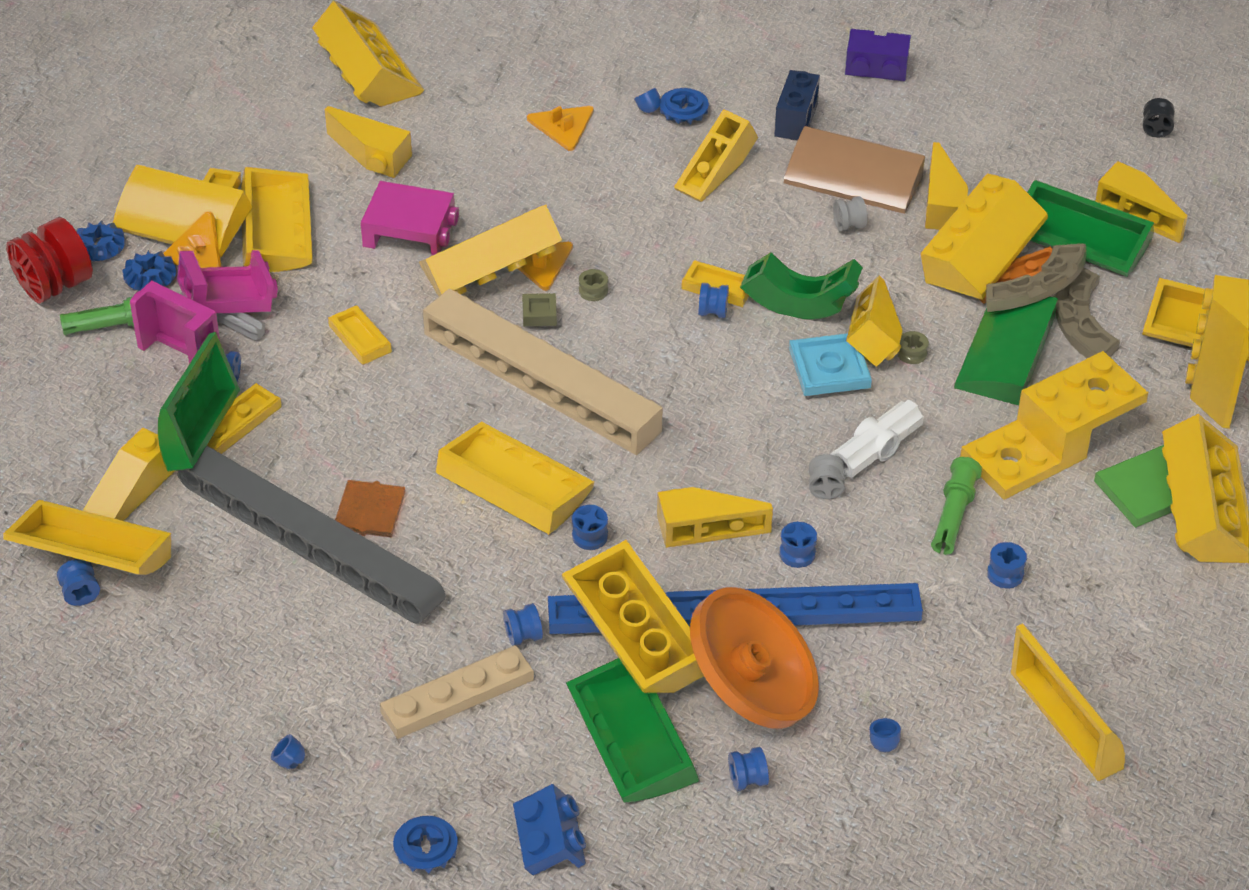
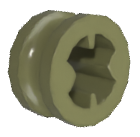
M589 269L580 274L579 295L583 299L599 301L607 296L608 276L605 272Z
M916 331L903 333L900 340L901 349L897 353L899 359L908 364L923 362L928 353V338Z

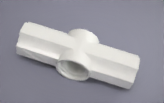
M907 400L906 402H899L877 420L874 417L864 419L857 427L854 437L830 454L842 460L844 464L843 478L854 477L876 459L886 461L892 457L898 449L900 441L923 425L924 416L919 411L917 404Z

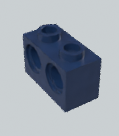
M789 71L776 106L774 137L798 141L804 126L810 127L818 105L820 75L806 71Z

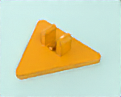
M558 106L551 111L530 113L527 115V121L566 150L573 151L594 112V108L592 106L562 109L561 106Z
M206 211L163 253L164 256L172 257L173 263L178 265L180 251H193L200 268L221 267L213 212Z
M572 242L554 244L557 250L541 258H538L537 253H534L525 258L526 265L517 269L543 291H548L573 249Z

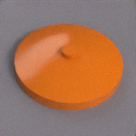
M737 587L718 589L698 604L692 614L690 623L692 649L704 677L716 694L732 710L757 725L772 729L790 727L811 712L816 704L819 691L816 665L804 638L782 611L762 596Z

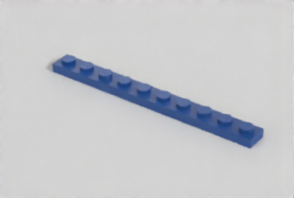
M918 583L746 589L770 601L794 625L922 620L923 610ZM716 590L665 592V594L690 627L695 608ZM575 595L548 596L549 634L600 632Z

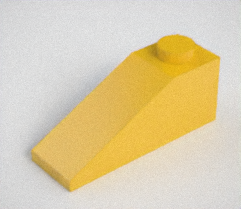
M327 106L325 108L327 134L367 170L395 178L412 157L410 131L334 107Z
M723 109L675 184V190L700 202L710 195L743 163L757 141L758 136L750 121Z
M933 142L925 228L940 230L968 197V186L941 144Z
M1117 161L1099 180L1096 202L1154 222L1155 233L1177 243L1183 240L1188 215L1146 173Z
M880 275L857 296L846 339L851 346L876 367L884 359L889 361L899 352L902 327L885 280Z
M143 427L120 448L83 511L124 521L174 472L167 471L160 451L158 434Z
M696 487L657 492V519L665 548L771 533L773 516L771 503Z

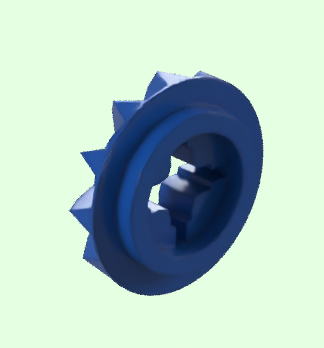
M676 88L666 92L660 99V113L666 116L667 121L676 120L677 124L687 122L691 125L693 120L702 121L703 115L708 114L709 102L707 97L695 89ZM686 103H688V106L685 109H682V107L685 106Z
M101 220L98 224L93 225L88 222L87 228L77 229V233L81 237L91 261L110 259L119 254L125 246L123 230L117 228L115 223L105 225ZM103 237L100 239V241H98L97 245H95L96 239Z
M148 250L145 255L135 253L134 259L126 260L125 268L122 269L123 278L129 287L138 291L143 289L150 281L166 287L176 276V266L173 263L172 257L164 256L162 251L151 254Z
M419 816L406 821L397 830L393 841L394 852L397 855L399 864L408 865L412 872L416 869H424L428 874L433 868L439 866L445 869L447 861L455 858L458 844L454 828L447 821L435 816ZM424 835H427V840H429L431 845L429 853L422 852L421 841H423Z

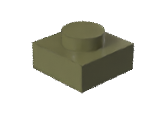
M556 293L522 294L523 327L557 326Z

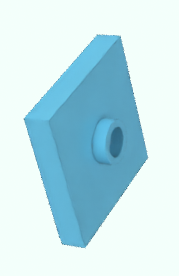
M848 333L790 340L789 351L804 396L871 388L872 379L865 358L846 341Z

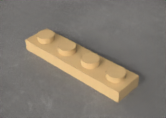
M514 645L380 703V712L396 738L399 739L533 681L534 671L518 647Z

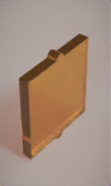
M348 480L335 520L354 532L359 533L361 536L367 534L392 538L406 492L405 487L380 484L379 481L370 483Z

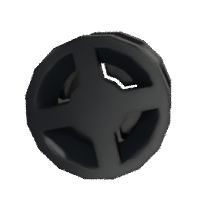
M1164 98L1151 99L1145 104L1142 126L1147 135L1160 138L1169 135L1173 131L1174 105Z

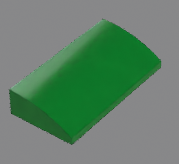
M1037 180L1033 181L1027 192L1048 214V219L1030 241L1045 247L1051 246V248L1056 245L1084 243L1086 244L1087 252L1086 262L1128 277L1142 258L1153 238L1154 222Z
M1049 296L1025 306L1001 311L987 312L986 308L956 379L954 389L1019 406L1021 391L1027 388L1055 319L1058 298Z
M216 332L209 333L160 409L158 441L167 471L194 467L240 392Z
M619 658L566 682L624 803L662 796L699 781L695 767L657 693H643Z

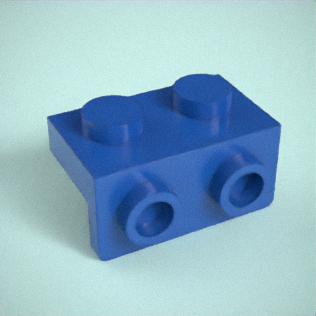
M551 784L513 803L525 870L534 876L566 859L578 868L586 864L583 849L586 848V842L577 822L579 808L575 799L570 794L566 795L554 784Z

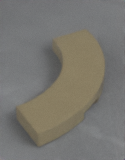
M1086 244L1053 246L1049 259L1041 266V271L1032 277L1024 275L1013 280L986 285L987 312L1025 306L1045 299L1068 286L1084 268L1087 255Z
M1083 268L1074 281L1056 293L1055 298H1058L1056 319L1065 338L1085 358H1089L1101 351H1104L1111 357L1119 349L1120 340L1102 328L1095 317L1091 315L1089 309L1090 296L1098 286L1100 276Z

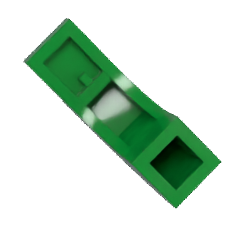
M770 252L749 265L740 288L757 303L778 314L800 319H820L841 312L846 297L853 294L859 286L858 279L863 267L855 259H852L829 274L812 277L791 270Z

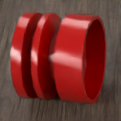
M60 216L37 227L36 234L28 231L21 235V238L16 237L6 244L8 260L19 284L26 294L39 304L50 299L51 295L56 296L62 293L63 286L70 289L92 278L93 268L91 259L81 237L74 227Z

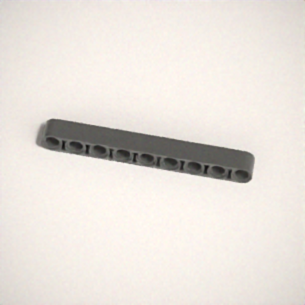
M208 446L205 447L193 468L177 470L181 483L190 491L413 623H421L445 600V590L432 576Z

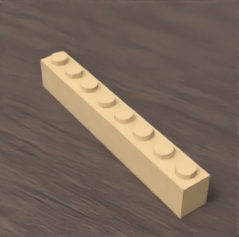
M449 288L423 309L424 334L634 455L637 456L662 432L663 407L630 390L626 385L605 376L599 370L578 361L572 355L553 347L545 340L528 333L520 326L510 323L493 311L485 309L471 301L468 297L462 296Z

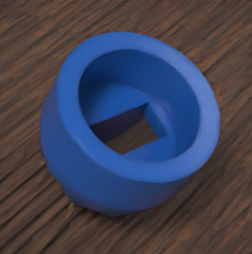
M656 87L634 98L638 108L646 113L655 112L661 103Z
M887 718L878 719L871 723L869 727L870 741L874 748L880 752L888 753L896 749L901 739L899 723Z
M291 734L282 738L271 753V760L285 769H295L305 759L304 746Z

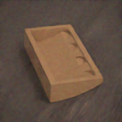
M804 126L790 158L783 183L848 200L861 196L867 205L905 214L923 176L925 155Z

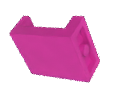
M379 181L360 222L362 246L375 249L380 237L387 236L428 243L431 246V256L441 252L443 247L448 246L450 229L452 226L457 225L459 219V207H455L454 193Z
M259 250L251 251L250 265L243 267L200 268L193 251H180L177 281L185 297L216 311V313L271 312L272 298H276L278 292L277 281L271 277L268 262H264Z
M150 281L143 289L136 292L130 300L137 346L143 351L155 341H159L188 355L190 364L209 333L216 332L220 341L216 311L154 281Z

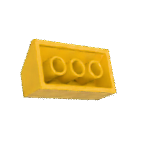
M333 0L312 27L319 37L317 42L331 54L329 59L342 70V78L354 87V95L362 102L368 103L370 101L382 107L421 95L424 91L421 84L378 25L370 19Z
M987 173L920 253L925 282L983 300L986 296V285L996 283L1048 219L1047 212L1015 180Z
M545 204L421 260L419 264L438 296H441L449 288L461 295L467 292L465 285L477 280L480 286L497 278L495 273L497 270L507 266L510 272L526 265L525 258L534 253H537L538 258H541L556 251L557 249L554 244L562 241V238Z
M1215 275L1212 289L1205 288L1202 309H1207L1206 314H1199L1196 334L1201 335L1200 339H1193L1190 359H1194L1195 363H1188L1185 383L1191 384L1190 399L1222 428L1229 429L1249 352V280Z
M1196 414L1162 431L1164 441L1162 453L1168 467L1166 480L1171 489L1173 501L1171 511L1177 527V532L1175 533L1176 542L1183 552H1188L1199 562L1249 563V510L1238 446L1201 415Z
M627 540L562 573L565 583L643 693H675L704 676L692 649L689 625Z

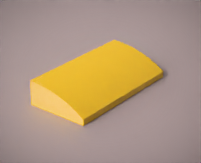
M137 164L123 189L113 223H115L117 228L122 229L123 232L173 244L206 211H211L214 214L219 254L222 257L250 212L252 205L243 190Z
M244 167L241 190L245 192L252 208L242 223L243 266L250 265L252 250H259L264 262H268L269 272L293 270L310 265L312 263L308 174Z
M1159 278L1142 335L1192 347L1193 339H1200L1201 335L1196 334L1199 314H1206L1207 309H1202L1205 289Z
M482 421L438 451L437 474L548 535L573 514L594 487V481Z
M43 500L36 501L3 533V540L139 575L155 572L171 558V533Z
M1023 623L1016 626L1011 666L1012 676L1097 781L1123 770L1125 752L1119 737L1028 627Z

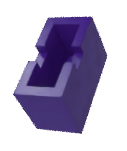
M850 30L845 75L905 81L911 35L887 32L886 36L874 35L875 31Z

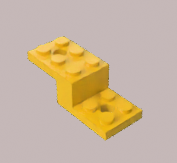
M1101 351L1021 391L1017 420L962 446L960 457H969L979 462L982 466L981 478L1005 500L1086 459L1092 429L1146 403L1149 392L1104 351ZM1092 387H1099V388L1104 389L1105 391L1098 390V389L1092 390V389H1090V388H1092ZM1013 457L1016 458L1018 461L1015 462L1012 460H1004L1003 458Z

